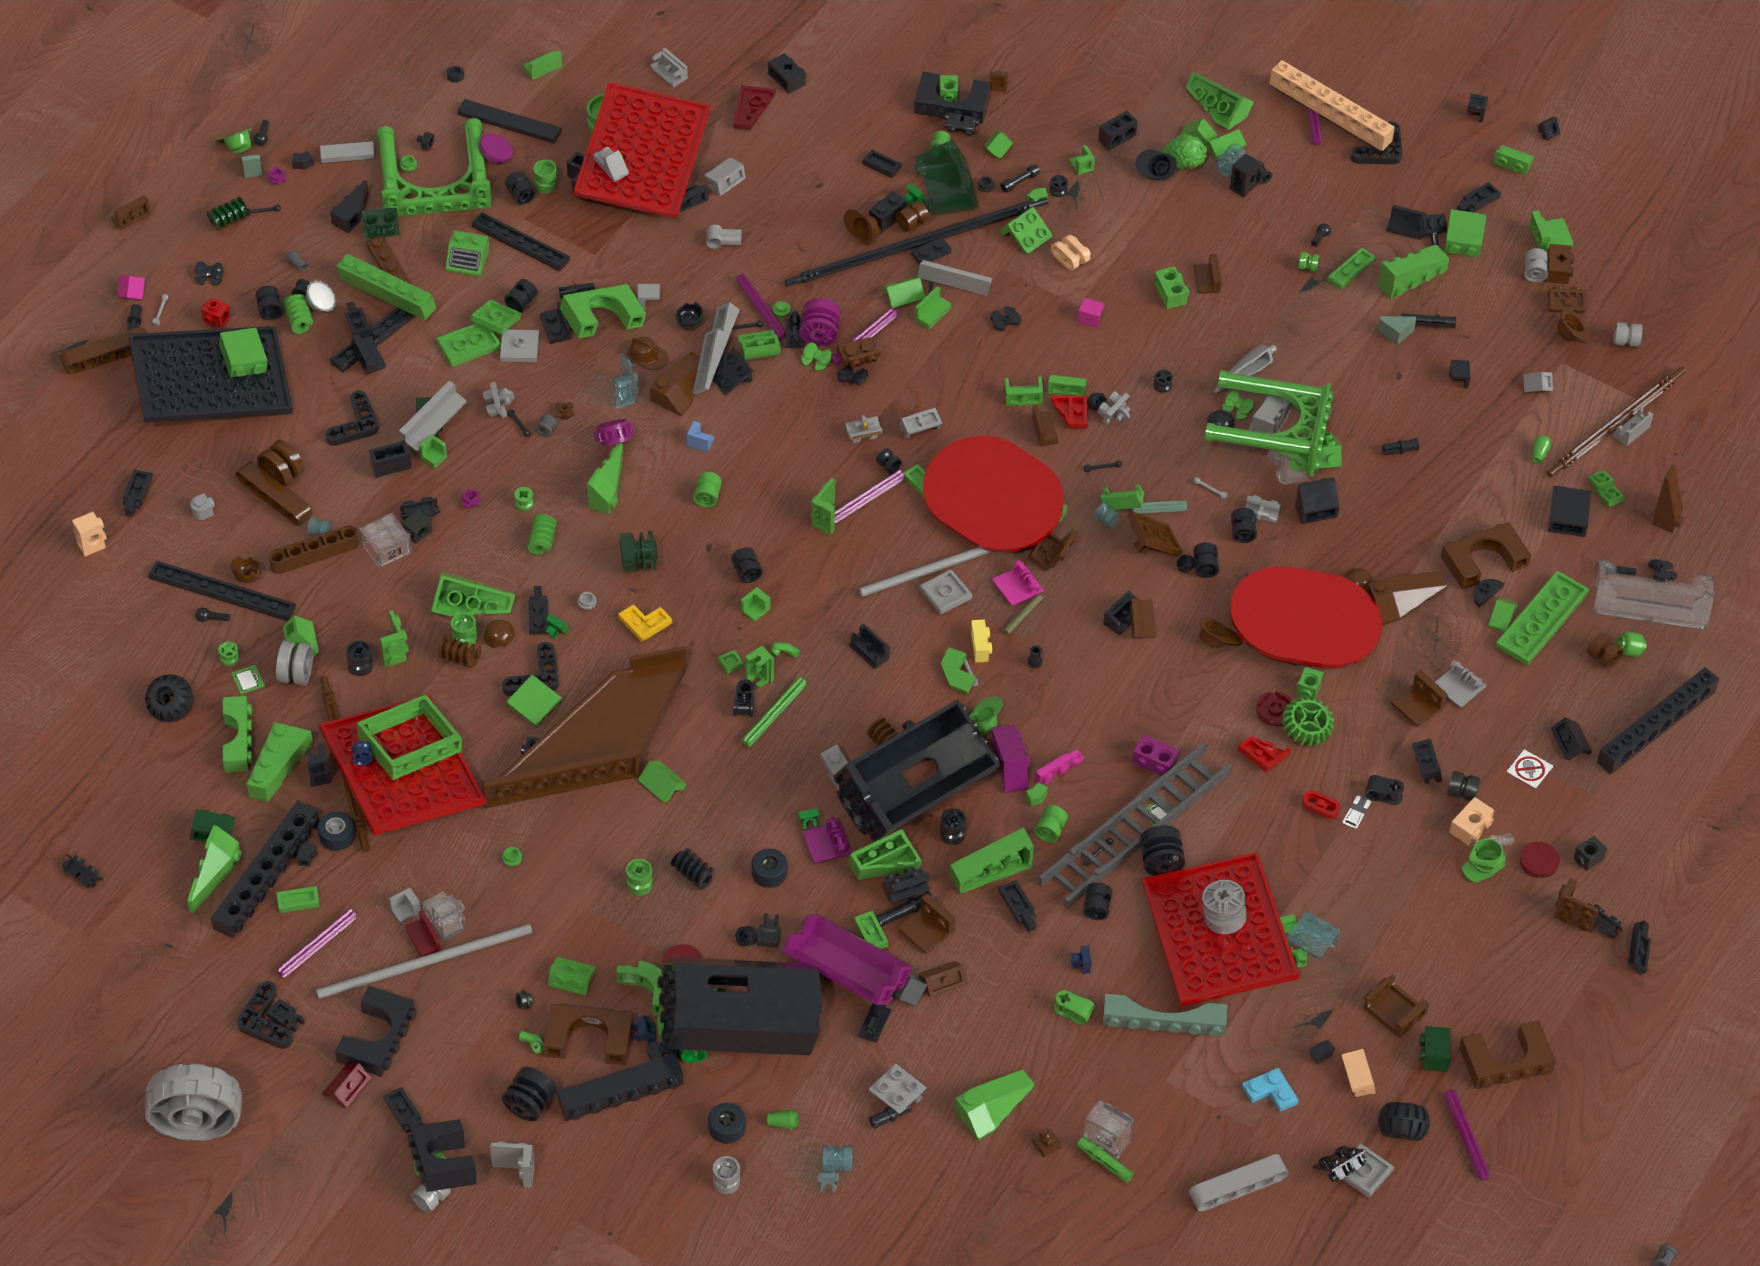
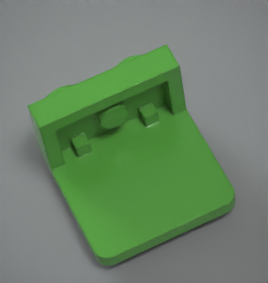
M1325 432L1321 455H1317V459H1320L1319 468L1342 467L1341 444L1335 435L1330 432Z
M393 610L388 611L392 635L380 638L382 661L385 667L407 661L406 653L409 652L406 643V632L404 629L401 630L400 618L398 615H394Z

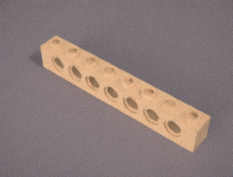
M1283 60L1271 70L1270 85L1372 146L1383 151L1392 142L1395 127Z

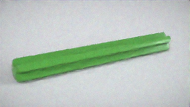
M801 677L797 678L742 738V743L747 747L752 746L805 688L806 681Z

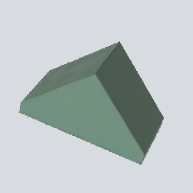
M259 154L241 156L245 178L263 176Z
M1380 316L1378 331L1398 345L1414 332L1416 317Z

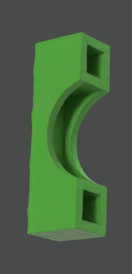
M247 696L223 697L225 725L231 726L238 731L237 736L231 742L223 745L225 773L249 771V763H252V752L249 751V747H252V736L249 735V731H252V720L249 719V715H252V705L248 704Z

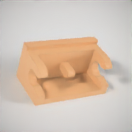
M1364 1049L1342 1054L1351 1089L1355 1096L1375 1094V1086Z

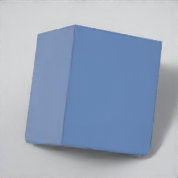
M693 421L687 433V446L708 452L714 441V436L702 433L701 423Z

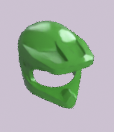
M1485 838L1479 840L1474 845L1468 861L1462 867L1464 876L1470 882L1477 883L1488 879L1505 866L1506 855L1501 844L1496 840Z

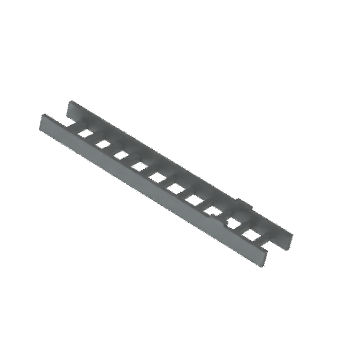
M1203 742L1039 876V886L1042 887L1053 877L1072 892L1065 898L1064 907L1068 909L1086 894L1089 884L1102 881L1140 849V837L1132 843L1114 828L1115 826L1124 821L1141 835L1145 830L1128 817L1135 810L1154 824L1152 827L1171 824L1228 777L1232 771V764L1229 763L1217 774L1212 773L1197 760L1206 753L1207 744ZM1189 766L1192 767L1207 782L1201 786L1184 770ZM1177 777L1192 789L1194 793L1188 797L1170 781ZM1162 788L1165 789L1180 804L1174 808L1159 796L1157 792ZM1150 799L1167 815L1160 820L1142 804ZM1108 832L1127 846L1120 854L1101 839ZM1096 843L1099 847L1102 846L1104 851L1113 859L1109 863L1103 864L1088 852L1087 849ZM1081 854L1091 860V863L1097 867L1092 877L1073 862ZM1069 866L1086 882L1076 888L1059 872Z

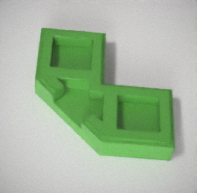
M949 647L941 661V666L951 689L968 694L976 680V676L960 670L967 657L966 653Z

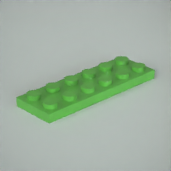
M1556 571L1496 642L1495 647L1528 666L1588 595L1589 588Z

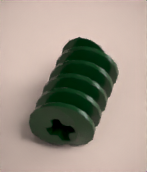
M239 196L236 200L232 199L230 203L225 202L224 206L219 205L217 208H212L211 212L207 211L206 214L210 223L217 230H221L220 224L226 228V221L231 225L233 224V218L239 222V215L245 219L247 208L243 199Z

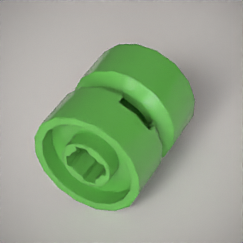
M540 160L535 163L533 168L535 189L540 193L553 192L557 188L555 163L550 160Z
M703 472L698 476L697 488H695L693 496L696 504L707 508L717 504L722 484L720 476L712 472Z
M469 613L456 614L451 620L454 643L461 639V645L467 641L469 648L471 644H475L477 641L476 620Z
M1046 806L1034 828L1035 834L1043 841L1056 842L1062 832L1061 829L1064 828L1068 820V814L1058 806Z
M644 859L632 860L626 867L627 888L630 893L642 896L649 893L652 889V867Z

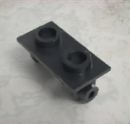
M945 113L944 120H947V124L944 123L942 125L947 126L946 130L957 131V128L964 129L963 133L973 135L974 132L979 131L975 129L980 123V119H977V117L964 115L962 122L960 121L961 114Z
M796 311L790 314L789 319H786V347H804V340L800 336L802 318H800Z
M426 497L419 502H404L403 505H400V512H403L401 513L402 520H405L417 510L422 511L427 517L436 516L437 513H440L439 507L435 506L437 505V498Z
M66 854L70 859L62 864L63 870L75 879L81 873L77 880L87 888H94L98 878L102 881L104 880L98 875L100 871L91 865L87 868L83 865L85 861L76 854L74 857Z
M1595 904L1593 907H1596L1599 913L1594 928L1599 922L1602 923L1598 930L1608 938L1615 939L1618 935L1617 929L1621 932L1623 931L1620 925L1621 922L1612 915L1609 917L1604 914L1605 910Z
M872 1003L858 1037L877 1043L891 1009L886 1008V1005Z

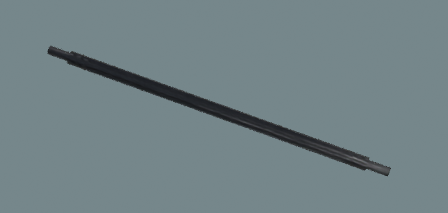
M1041 198L1036 202L1030 200L802 272L798 276L785 279L784 282L786 287L800 282L806 283L925 245L941 237L947 238L1020 215L1032 207L1036 208L1048 204V199Z

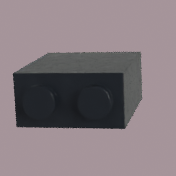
M1554 486L1551 496L1548 532L1585 537L1588 528L1591 491Z

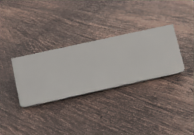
M925 260L920 262L918 277L921 279L985 296L988 295L992 283V278Z
M449 380L399 430L400 439L402 441L405 440V443L415 451H419L420 444L431 434L435 435L466 404V399L456 393L455 384Z

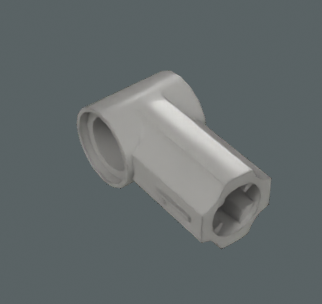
M710 225L707 228L706 244L713 249L720 248L722 245H741L742 229H722L719 225Z

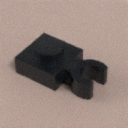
M767 913L764 914V925L760 924L757 946L777 948L780 926H777L779 922L778 914H775L774 920H768Z
M281 999L266 1012L267 1017L283 1027L287 1023L293 1032L298 1031L294 1023L304 1024V1018L301 1015H295V1008Z

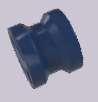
M358 741L352 745V757L356 765L364 766L372 761V750L369 742Z

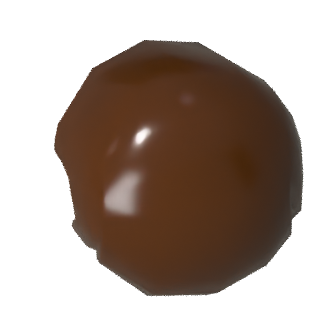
M237 556L231 563L232 573L235 579L240 582H252L261 575L262 568L260 563L251 557L243 560L240 556Z
M1350 569L1344 575V578L1356 583L1369 594L1368 583H1372L1370 574L1365 569Z
M497 619L491 621L486 626L483 638L485 643L492 648L498 645L505 647L513 640L515 632L513 626L508 621Z

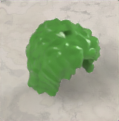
M1191 135L1177 136L1175 139L1170 140L1169 144L1164 146V149L1161 151L1172 155L1176 161V169L1178 168L1181 171L1202 165L1207 157V147L1204 146L1199 138Z

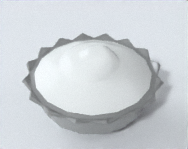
M315 280L307 285L306 301L312 309L319 312H328L336 307L335 303L337 300L335 299V294L327 284Z

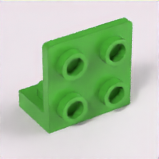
M1034 207L999 230L1002 236L1008 232L1010 235H1013L1025 254L1030 253L1053 237Z
M1539 210L1532 211L1529 227L1539 249L1548 251L1549 244L1573 247V241L1564 219L1545 221L1544 217H1541Z
M833 478L822 486L821 492L812 498V512L810 515L812 517V526L829 535L835 530V506H833L835 502V479Z

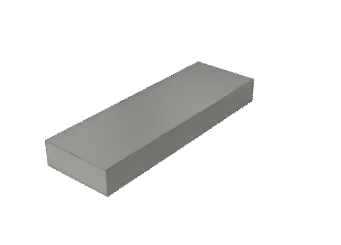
M373 141L320 146L321 163L375 158Z

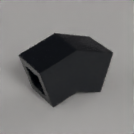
M308 151L301 154L294 153L292 159L293 169L304 170L314 166L311 154Z
M308 841L298 849V866L311 867V860L317 855L316 847Z
M1326 1040L1311 1048L1309 1053L1316 1063L1319 1064L1323 1060L1330 1058L1335 1048L1329 1040Z

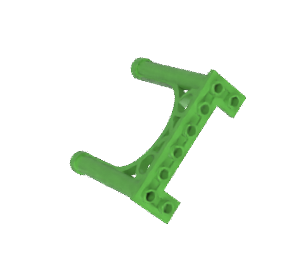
M472 118L464 123L469 157L468 171L458 181L437 188L418 187L403 180L397 171L393 129L384 126L376 131L380 148L385 217L492 208L490 181L486 178L484 156L480 152L481 148L478 146L482 138V123L480 120ZM471 177H472V181H473V182H472V185H471L470 183H468V181L471 179ZM460 188L466 189V190L469 191L468 193H465V194H463V193H462V194H457V193H455V192H456L457 190H459ZM409 193L417 195L416 198H404Z
M1221 370L1218 388L1236 389L1284 398L1297 408L1300 419L1295 426L1279 433H1263L1207 423L1205 441L1212 442L1214 440L1276 450L1278 453L1290 457L1289 466L1292 470L1301 472L1307 468L1306 474H1310V477H1313L1315 470H1319L1320 459H1317V455H1321L1328 417H1330L1331 402L1334 391H1330L1331 383H1327V385H1323V388L1232 374ZM1303 433L1307 437H1299L1297 434Z

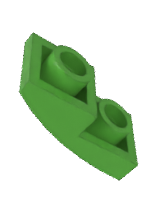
M1602 470L1588 476L1591 486L1608 508L1624 501V495L1614 486V479L1607 472Z

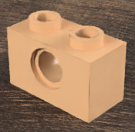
M94 512L72 520L76 541L84 556L106 548L104 540L107 538L102 529L104 524L100 517H96Z
M1474 797L1452 821L1449 833L1469 846L1473 840L1477 841L1480 838L1484 828L1488 829L1494 821L1492 818L1494 809Z

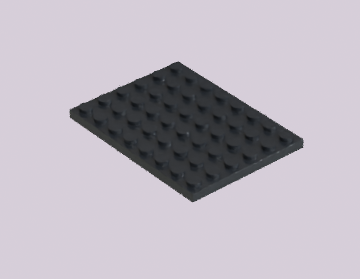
M276 326L129 334L128 340L143 422L292 413L293 408ZM256 328L268 360L266 373L230 378L219 347L220 333Z

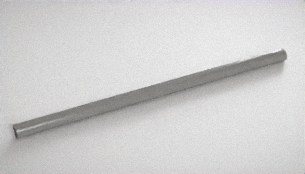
M977 547L859 588V593L861 597L986 555L991 553V551Z
M526 924L316 989L318 999L325 998L532 934V928L530 924Z

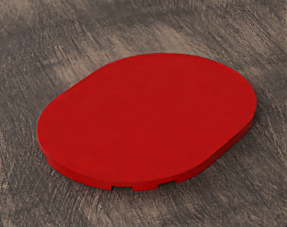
M972 436L953 442L933 458L923 480L924 498L931 514L940 523L962 538L987 551H1006V553L1020 551V549L1029 546H1035L1052 533L1062 516L1064 505L1063 489L1053 470L1020 447L999 437Z
M1285 566L1263 568L1251 573L1237 585L1230 603L1231 622L1239 633V637L1248 646L1251 645L1258 650V653L1285 662L1320 668H1343L1345 665L1356 664L1364 660L1376 648L1382 632L1380 610L1373 598L1356 583L1344 577Z

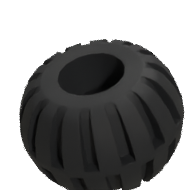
M166 674L155 678L149 684L145 693V704L149 713L162 722H175L184 718L190 712L194 700L193 691L189 683L184 678L174 674ZM170 696L173 697L172 702H169L170 700L168 698Z
M1389 1102L1383 1106L1378 1116L1382 1135L1395 1139L1404 1138L1420 1141L1426 1136L1430 1127L1427 1110L1416 1104Z

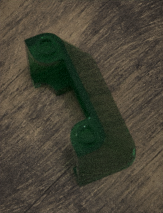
M952 139L915 156V170L924 177L929 198L926 199L927 203H925L928 213L939 215L979 208L967 160Z

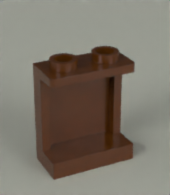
M1391 975L1387 979L1383 978L1374 991L1370 990L1365 995L1363 1009L1398 1038H1401L1427 1015L1429 1003L1424 999L1418 1003L1395 984V976Z

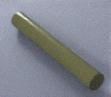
M1037 594L1004 628L1003 633L1008 636L1043 600V597Z

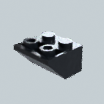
M1334 477L1298 484L1295 509L1302 525L1338 517L1339 500Z

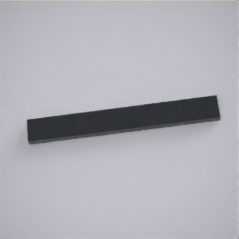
M160 561L155 562L148 574L149 579L287 622L296 609V603Z

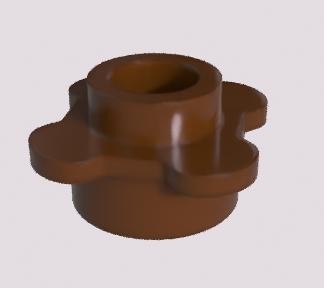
M557 403L555 405L557 409L556 417L567 420L574 415L572 411L573 403Z

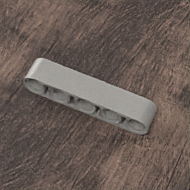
M1275 1154L1197 1184L1188 1193L1197 1210L1202 1212L1280 1182L1289 1175V1171L1280 1155Z

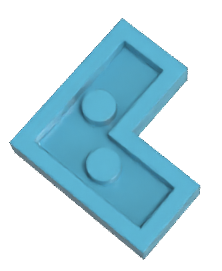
M1279 1068L1242 1083V1088L1251 1103L1270 1096L1280 1112L1298 1104V1098Z

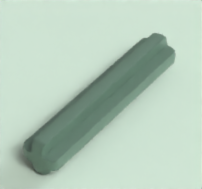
M1186 500L1143 502L1141 508H1132V511L1139 514L1186 511L1187 502Z

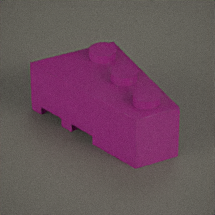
M1015 724L993 727L992 744L1002 769L1000 776L1004 778V792L1011 793L1028 790L1027 766H1030V758L1028 754L1026 755L1025 743H1022L1021 732H1017Z

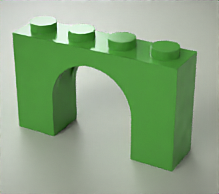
M628 284L563 295L560 310L578 338L595 335L598 321L590 309L597 307L613 311L620 318L626 329L643 327L646 312Z

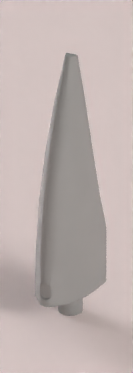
M1265 345L1256 346L1238 361L1228 373L1250 376L1261 371L1273 362L1272 354L1277 351V348L1274 345L1270 347ZM1217 386L1214 392L1218 393L1224 389L1218 388Z

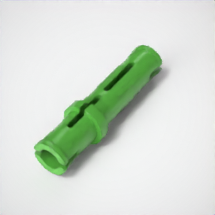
M1085 1136L1077 1143V1147L1087 1153L1091 1160L1103 1165L1125 1183H1128L1133 1177L1134 1172L1107 1154L1102 1146H1097Z

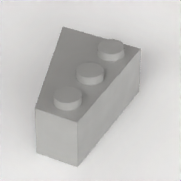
M1267 396L1262 406L1253 416L1249 430L1263 433H1279L1292 411L1293 404L1278 396Z

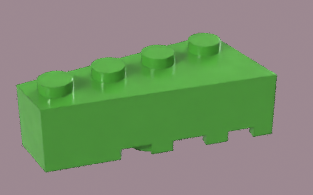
M1433 245L1419 250L1417 254L1408 253L1402 259L1400 257L1393 258V262L1390 263L1387 260L1383 261L1378 287L1390 299L1401 296L1404 292L1415 289L1425 281H1430L1433 277L1445 273L1448 269L1450 258L1437 245Z
M274 722L247 783L249 798L265 802L271 799L282 785L284 778L289 776L296 763L303 759L307 749L314 745L312 731Z
M1023 827L955 861L950 865V877L959 894L1025 871L1032 868L1034 845Z

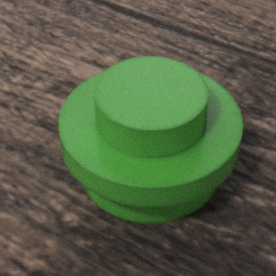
M406 155L400 161V168L406 172L414 171L417 168V160L411 155Z
M780 301L773 305V313L778 318H786L791 311V307L787 302Z
M515 847L507 848L502 855L503 862L508 866H517L522 861L521 851Z

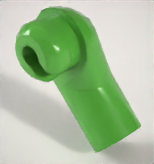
M775 642L770 649V652L777 656L780 655L781 651L794 658L800 653L798 648L785 642Z
M521 1031L519 1041L529 1043L534 1053L539 1054L544 1050V1043L540 1035Z

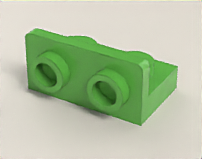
M1501 145L1499 150L1495 152L1493 164L1526 175L1533 163L1534 156Z
M557 957L550 967L548 985L586 995L588 993V985L595 975L596 967Z

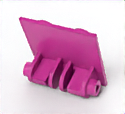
M1020 560L1014 563V569L992 579L1011 606L1044 592L1039 582L1024 562H1020Z

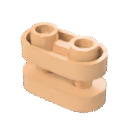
M1069 234L1062 238V242L1057 241L1051 245V252L1054 257L1070 271L1078 268L1079 263L1085 264L1090 261L1091 253L1089 249L1084 247L1075 236Z

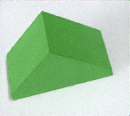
M1203 118L1186 124L1180 134L1199 138L1207 148H1209L1207 144L1209 141L1218 138V134Z
M1499 597L1488 627L1506 632L1518 603Z

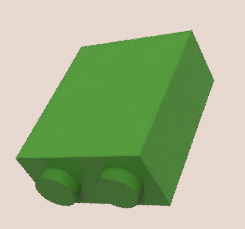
M1451 209L1444 252L1480 258L1486 215Z
M256 328L220 333L219 347L230 378L266 373L268 360Z

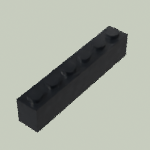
M672 1054L558 1090V1102L566 1121L577 1120L591 1113L596 1114L610 1107L615 1108L629 1101H637L648 1095H656L667 1089H675L684 1084L683 1072L676 1055Z

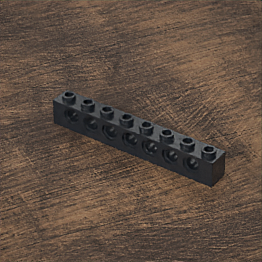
M1704 667L1601 748L1597 763L1609 774H1613L1716 692L1720 678Z
M298 800L211 917L214 930L231 938H234L237 933L243 930L245 922L253 916L258 904L264 901L268 890L275 886L277 878L286 871L288 863L292 858L296 857L298 849L308 840L311 831L318 827L320 819L317 809Z

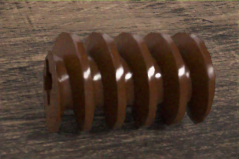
M444 634L439 643L438 655L442 659L453 660L456 664L460 662L462 666L467 665L468 668H473L480 658L481 646L475 650V644H471L470 648H468L467 641L463 645H461V639L454 643V637L452 636L447 641V635Z
M886 718L874 721L867 731V735L877 746L899 734L895 733V729L891 727L889 722H885Z

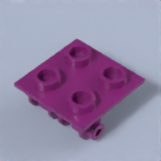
M834 817L828 818L824 826L802 831L814 864L852 853L842 825Z

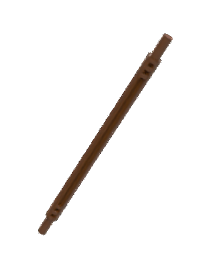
M1680 367L1673 374H1668L1560 458L1557 464L1546 472L1548 477L1554 476L1561 469H1566L1616 430L1618 426L1634 416L1641 407L1644 408L1675 384L1676 380L1686 373V369Z
M321 676L322 698L328 720H337L339 716L334 693L330 689L328 677ZM343 777L355 833L359 837L362 852H368L370 848L367 840L368 831L365 819Z

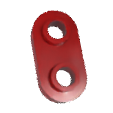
M1314 790L1307 791L1303 795L1302 805L1305 809L1327 819H1334L1339 815L1340 804L1337 800Z

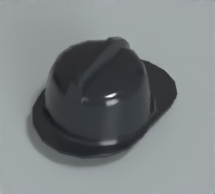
M1148 149L1138 154L1135 166L1137 171L1143 176L1165 180L1174 174L1176 161L1168 153Z

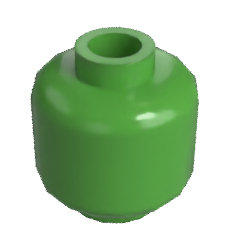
M1624 632L1617 638L1616 642L1624 650L1622 655L1628 657H1639L1646 650L1647 646L1643 635L1635 632Z

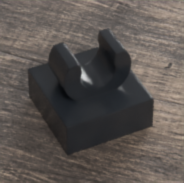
M1552 116L1537 125L1539 133H1542L1544 140H1549L1560 134L1557 117Z

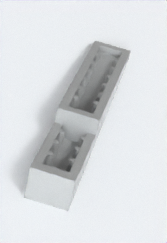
M730 302L717 308L713 329L705 333L693 388L694 395L709 389L740 309Z

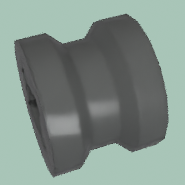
M543 414L540 422H537L535 425V430L543 437H550L553 432L552 430L556 428L558 422L553 416Z

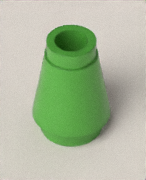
M1539 435L1534 439L1531 460L1536 464L1542 463L1552 446L1551 440L1547 436Z
M793 1109L768 1113L767 1123L768 1126L793 1130V1128H798L799 1114L793 1111Z

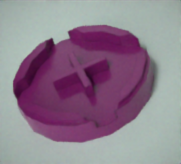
M485 134L478 144L482 155L493 163L498 164V162H502V164H505L512 157L513 149L510 143L497 134Z

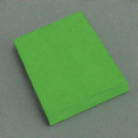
M477 323L436 338L438 346L451 367L501 349V343L495 333Z

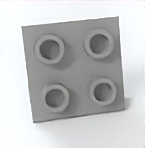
M1453 661L1450 664L1451 669L1435 683L1448 694L1447 698L1462 708L1487 685L1482 682L1481 678L1473 675L1472 671L1469 672L1468 668L1465 669L1459 661Z
M895 1064L869 1088V1091L900 1114L912 1102L919 1103L922 1099L921 1094L927 1087Z

